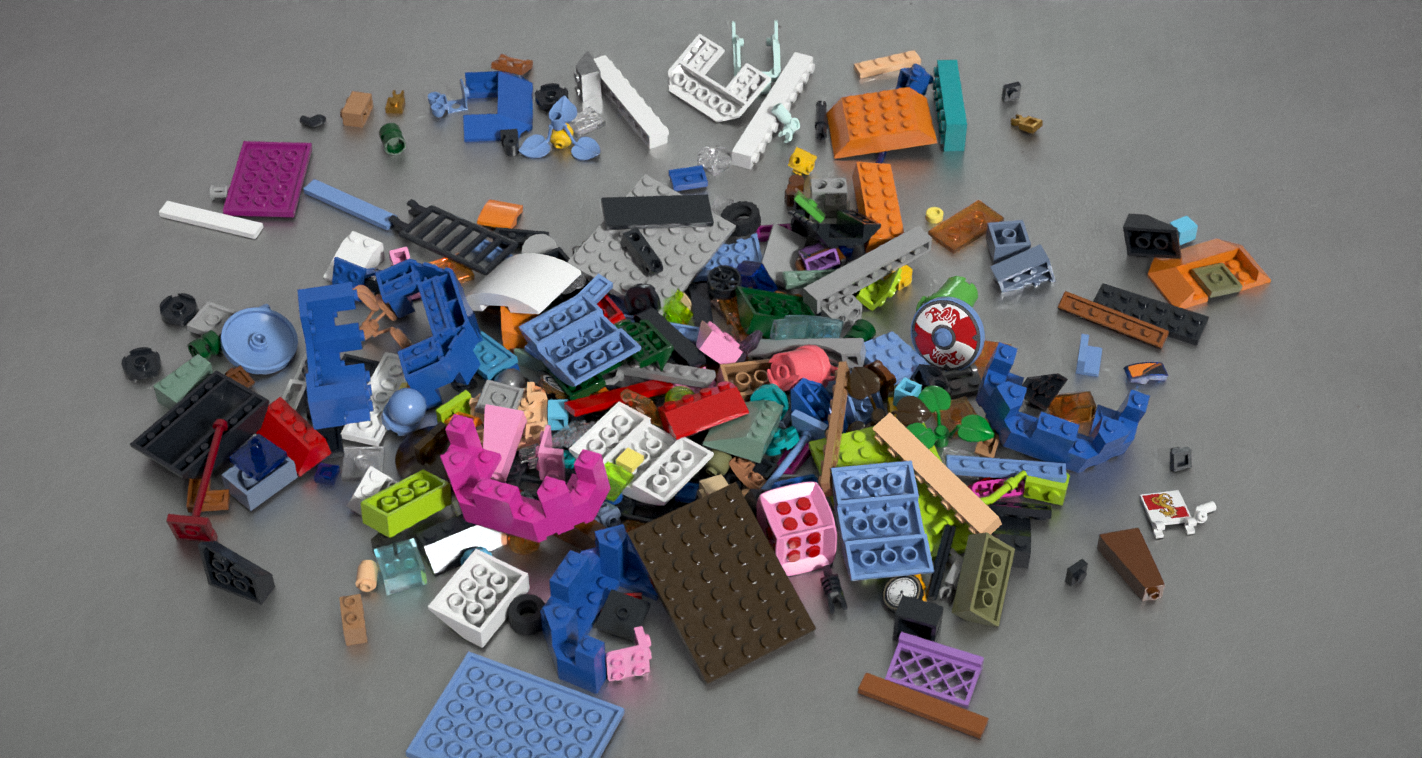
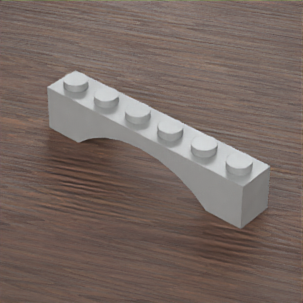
M863 338L752 339L747 356L749 361L771 359L775 354L793 351L798 347L811 344L823 349L829 361L836 364L847 361L848 367L854 368L863 367L866 349Z

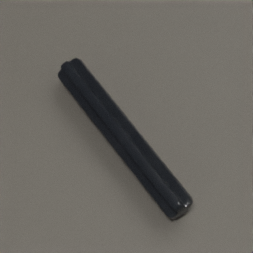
M947 524L944 527L933 567L934 573L931 574L926 592L927 599L936 600L938 597L956 531L953 525Z

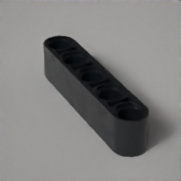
M648 307L634 315V321L640 323V320H649L673 345L674 349L670 357L678 365L699 368L706 364L704 354L653 307Z

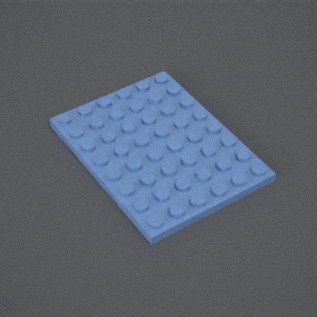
M468 651L407 748L406 757L600 758L625 714V709Z

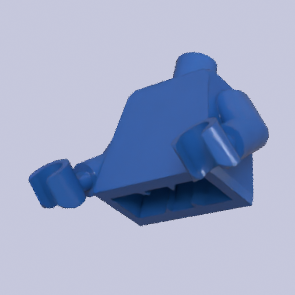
M915 63L910 68L900 69L896 89L910 87L925 96L928 85L932 84L934 79L931 74L925 71L924 67Z

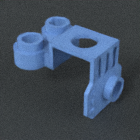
M460 79L462 99L447 101L445 94L441 95L439 92L428 94V103L431 105L432 114L435 117H442L445 110H447L448 114L468 110L467 97L470 95L468 87L464 86L462 79ZM455 103L461 105L459 108L451 107Z

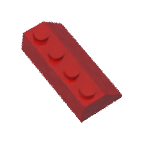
M728 381L720 382L718 386L713 388L701 389L699 393L694 395H684L680 400L665 402L663 406L658 407L663 429L676 440L749 414V410L737 386Z
M281 396L269 404L262 427L255 434L265 444L269 441L295 462L298 476L303 475L331 454L326 439L317 430H314L313 426Z

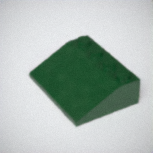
M736 286L740 324L746 334L750 336H764L768 339H816L821 324L810 307L803 302V297Z

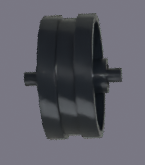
M728 265L714 267L708 274L707 286L709 293L721 300L734 298L736 296V286H741V275L738 270Z

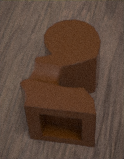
M800 175L789 177L784 197L786 207L794 206V195L798 190L804 195V178Z

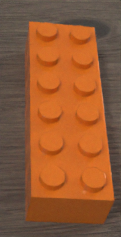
M856 162L852 180L858 212L881 224V228L864 244L865 252L869 253L880 245L902 235L904 229L891 164Z

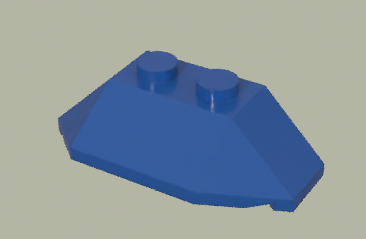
M802 378L791 389V411L793 412L796 409L829 425L828 415L831 414L830 401L833 398L821 383ZM846 415L844 417L842 434L846 433L848 428Z

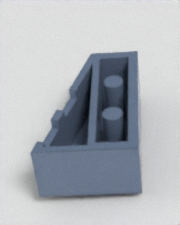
M1041 244L990 267L1002 293L1023 289L1024 285L1034 284V286H1037L1043 281L1056 282L1050 260Z

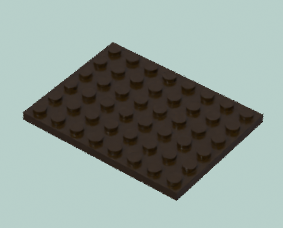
M736 482L626 533L631 547L705 685L816 630L813 621Z

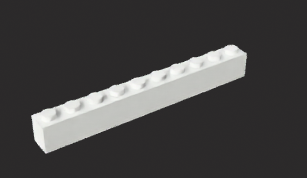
M797 52L793 54L733 148L732 165L751 170L753 165L757 164L760 154L764 153L766 144L770 143L773 133L777 132L778 125L781 123L771 112L772 108L776 104L781 103L788 112L790 111L791 104L795 103L797 94L801 93L804 83L808 82L809 75L814 72L815 64H813L812 56Z

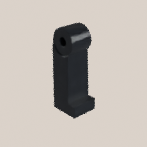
M635 227L623 233L621 246L629 250L643 268L645 274L648 277H652L663 271V264L639 229Z

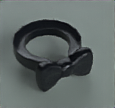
M473 377L466 386L456 385L455 379L451 383V387L456 391H460V393L478 387L477 381Z

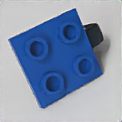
M335 257L332 285L352 282L353 289L358 285H364L371 292H379L380 289L375 273L382 270L376 268L366 269Z

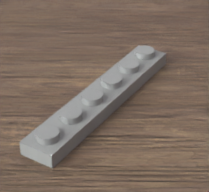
M633 360L609 372L616 374L619 369L623 371L624 375L701 388H708L716 377L715 370L666 363L661 372L653 363L640 368Z

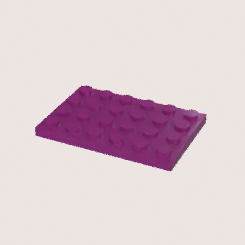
M243 141L223 207V214L230 216L294 217L312 152V143Z

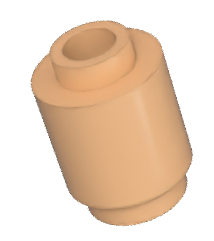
M363 560L358 566L356 587L361 591L368 592L376 588L378 578L376 562Z

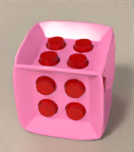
M802 482L766 491L759 496L756 519L787 576L818 570L822 566L830 565L834 562L837 547L835 521L827 499L816 482Z

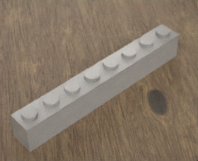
M919 226L906 231L902 235L893 238L891 241L880 245L869 253L804 287L803 302L815 313H820L822 307L858 292L898 268L930 252L932 237Z

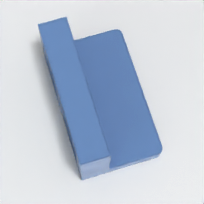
M1082 334L1075 374L1098 377L1102 348L1088 346L1089 335Z

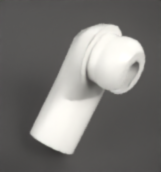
M1210 501L1196 506L1193 518L1196 519L1197 523H1204L1208 518L1207 513L1216 510V504Z

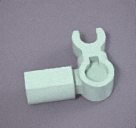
M778 103L772 108L771 112L781 123H784V128L779 132L778 136L785 135L784 143L792 140V135L800 128V122L797 118H792L787 109L781 103Z

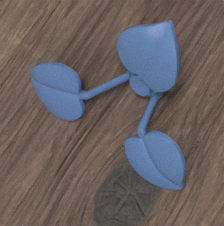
M564 95L553 105L549 112L551 124L549 125L547 139L545 140V137L542 135H532L524 141L519 152L528 158L544 157L551 149L548 142L550 141L552 129L561 131L563 128L575 145L571 149L575 159L584 161L596 157L600 153V147L590 137H581L578 142L574 140L565 122H571L576 118L577 109Z

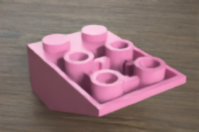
M702 320L696 347L719 364L736 363L743 353L739 348L740 344L725 331L722 332L711 321L706 323Z

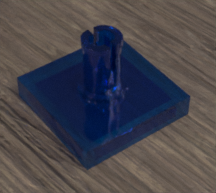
M260 434L252 437L248 443L229 457L233 465L257 481L261 480L288 458L287 452Z

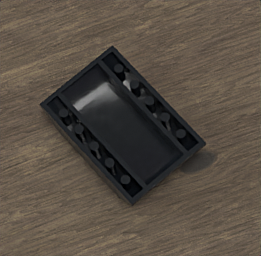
M216 370L130 443V446L183 479H202L215 432L212 426L216 419L226 420L228 422V429L222 434L213 470L261 429L270 402L267 398Z

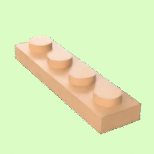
M913 50L855 63L854 70L861 79L900 70L901 68H909L915 63L921 65V59L916 51Z

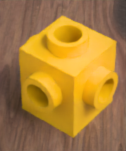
M796 147L794 153L789 158L787 166L793 168L792 172L800 176L802 173L809 175L814 169L817 156Z

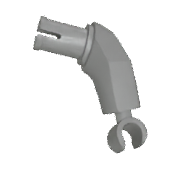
M953 548L950 549L951 556H948L947 560L952 565L944 582L947 587H942L939 591L941 601L944 596H947L948 603L953 601L952 589H957L964 559Z

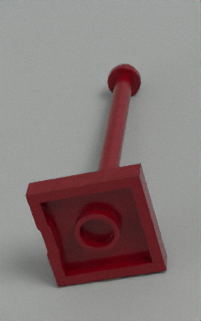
M216 419L212 427L215 429L192 515L168 514L166 522L177 540L217 541L218 535L213 529L209 518L200 517L222 434L228 429V422L226 420Z

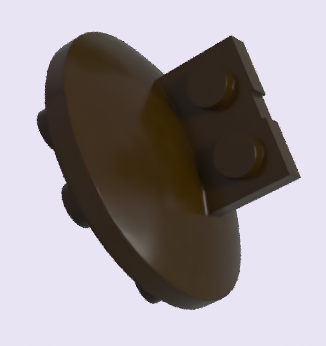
M440 421L435 426L421 428L402 441L395 455L397 473L402 480L424 469L449 482L440 455L446 453L451 445L445 430L446 424Z

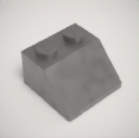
M586 52L577 63L576 73H574V79L577 83L575 92L577 96H580L582 102L602 97L600 69L590 52Z

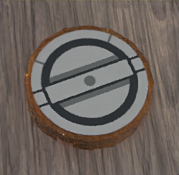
M541 375L538 384L546 393L550 394L552 392L556 394L555 397L557 399H568V401H571L550 375Z

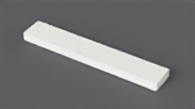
M167 201L159 211L160 217L256 239L263 229V223L170 201Z

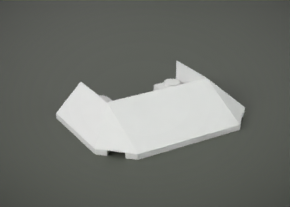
M699 34L668 70L669 92L715 122L740 118L772 79L746 63L726 88L721 86L705 74L725 51L716 43Z

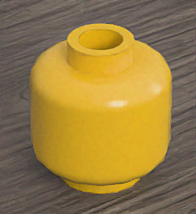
M565 123L571 135L573 136V129L570 127L569 124ZM564 128L561 131L552 129L550 142L556 148L563 149L571 145L572 141Z

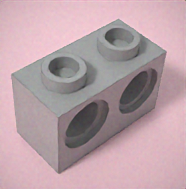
M846 178L811 179L810 196L818 206L847 205L848 191Z
M852 294L847 295L821 308L820 324L831 335L853 325L856 320L862 318V304Z

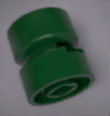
M387 123L380 128L379 137L388 154L397 155L405 150L406 141L397 124Z
M859 319L856 320L843 338H863L864 342L874 338L876 330L869 321Z
M209 330L201 335L200 339L196 338L187 344L192 357L199 354L207 361L211 359V355L215 356L222 352L220 338L213 330Z

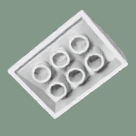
M475 549L429 604L428 610L465 640L483 648L509 616L508 609L510 603L518 596L525 595L529 591L528 573Z

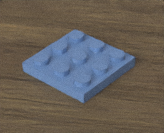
M893 331L864 342L866 349L864 363L868 364L869 362L880 360L889 372L896 377L897 382L894 385L899 384L904 377L911 379L919 364L930 365Z

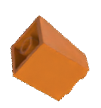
M500 306L503 347L514 354V348H525L528 344L519 330V326L536 318L541 313H510L508 306Z

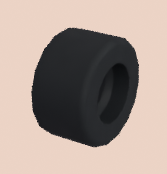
M532 594L520 595L510 603L508 609L512 629L521 635L527 636L542 631L540 611L545 602L540 597ZM525 613H534V615L528 617L521 616Z

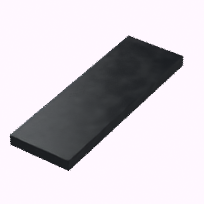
M708 194L601 198L606 230L633 229L635 227L638 229L708 227L714 224Z

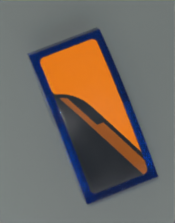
M1141 362L1127 365L1123 368L1131 383L1146 384L1149 379L1166 381L1169 377L1162 362Z

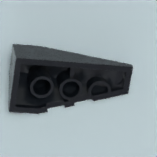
M1059 373L1027 377L1022 384L1023 387L1027 388L1024 399L1046 411L1068 379Z

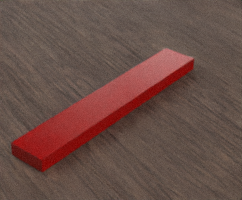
M650 380L564 402V409L574 417L611 408L619 401L626 404L672 392L673 384Z

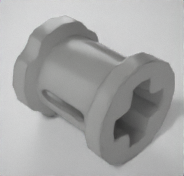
M211 184L209 189L210 199H226L230 185L215 186V184Z

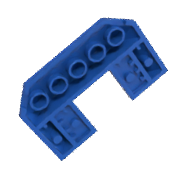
M465 72L466 87H468L470 95L467 99L498 98L497 114L463 115L464 142L501 141L500 130L517 129L519 138L521 137L520 134L524 131L528 132L533 129L532 82L518 74L509 72Z

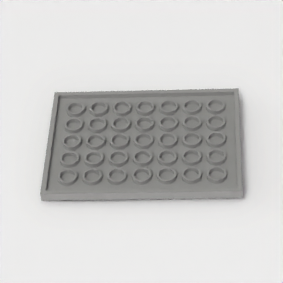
M645 174L625 197L682 194ZM712 212L713 226L639 229L663 264V271L661 273L648 277L627 248L624 249L620 244L623 233L631 229L606 230L605 222L603 221L567 263L579 269L582 273L581 276L590 281L598 274L611 281L613 288L609 292L624 300L628 289L635 284L653 285L661 301V310L658 313L664 317L676 302L677 292L684 293L735 231L736 225ZM640 299L639 302L645 306V301Z

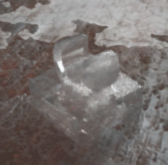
M538 443L519 449L518 457L521 464L528 462L530 469L537 467L538 459L535 457Z

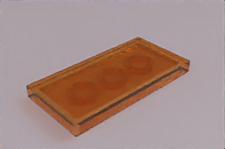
M978 200L929 230L928 235L954 254L986 234L987 223L1003 222L1004 217Z

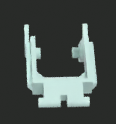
M774 20V34L771 35V38H766V46H771L773 52V68L769 72H762L772 80L762 90L760 95H768L772 89L771 82H776L781 75L778 20ZM732 21L735 77L742 69L740 47H744V39L735 35V21Z

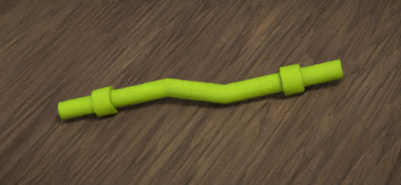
M1022 470L1014 477H1009L1004 481V485L994 493L980 499L986 505L994 503L1008 491H1013L1018 487V483L1027 477V473ZM953 511L950 514L944 515L940 519L941 521L930 529L931 533L937 535L944 529L945 525H953L956 520L954 516L956 513Z

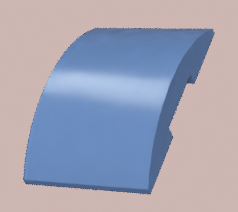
M584 292L519 326L522 335L545 366L558 379L572 387L642 350L641 346L622 328L618 329L603 315L602 309Z
M912 461L831 468L838 533L850 580L934 573L927 533H924L918 503L919 494Z

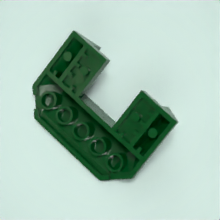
M623 319L613 325L618 329L622 328L641 346L642 350L573 387L558 379L548 368L547 372L571 400L590 396L589 394L605 387L606 382L602 375L632 360L640 368L653 363L662 372L674 349L673 345L649 320H640V323L631 322L630 319Z

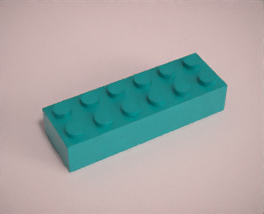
M937 60V65L933 68L935 80L932 83V90H935L933 95L935 111L937 112V122H940L938 123V133H941L940 144H943L944 151H964L967 119L957 60Z

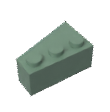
M199 354L191 358L153 386L157 401L168 410L173 408L213 374L211 363Z

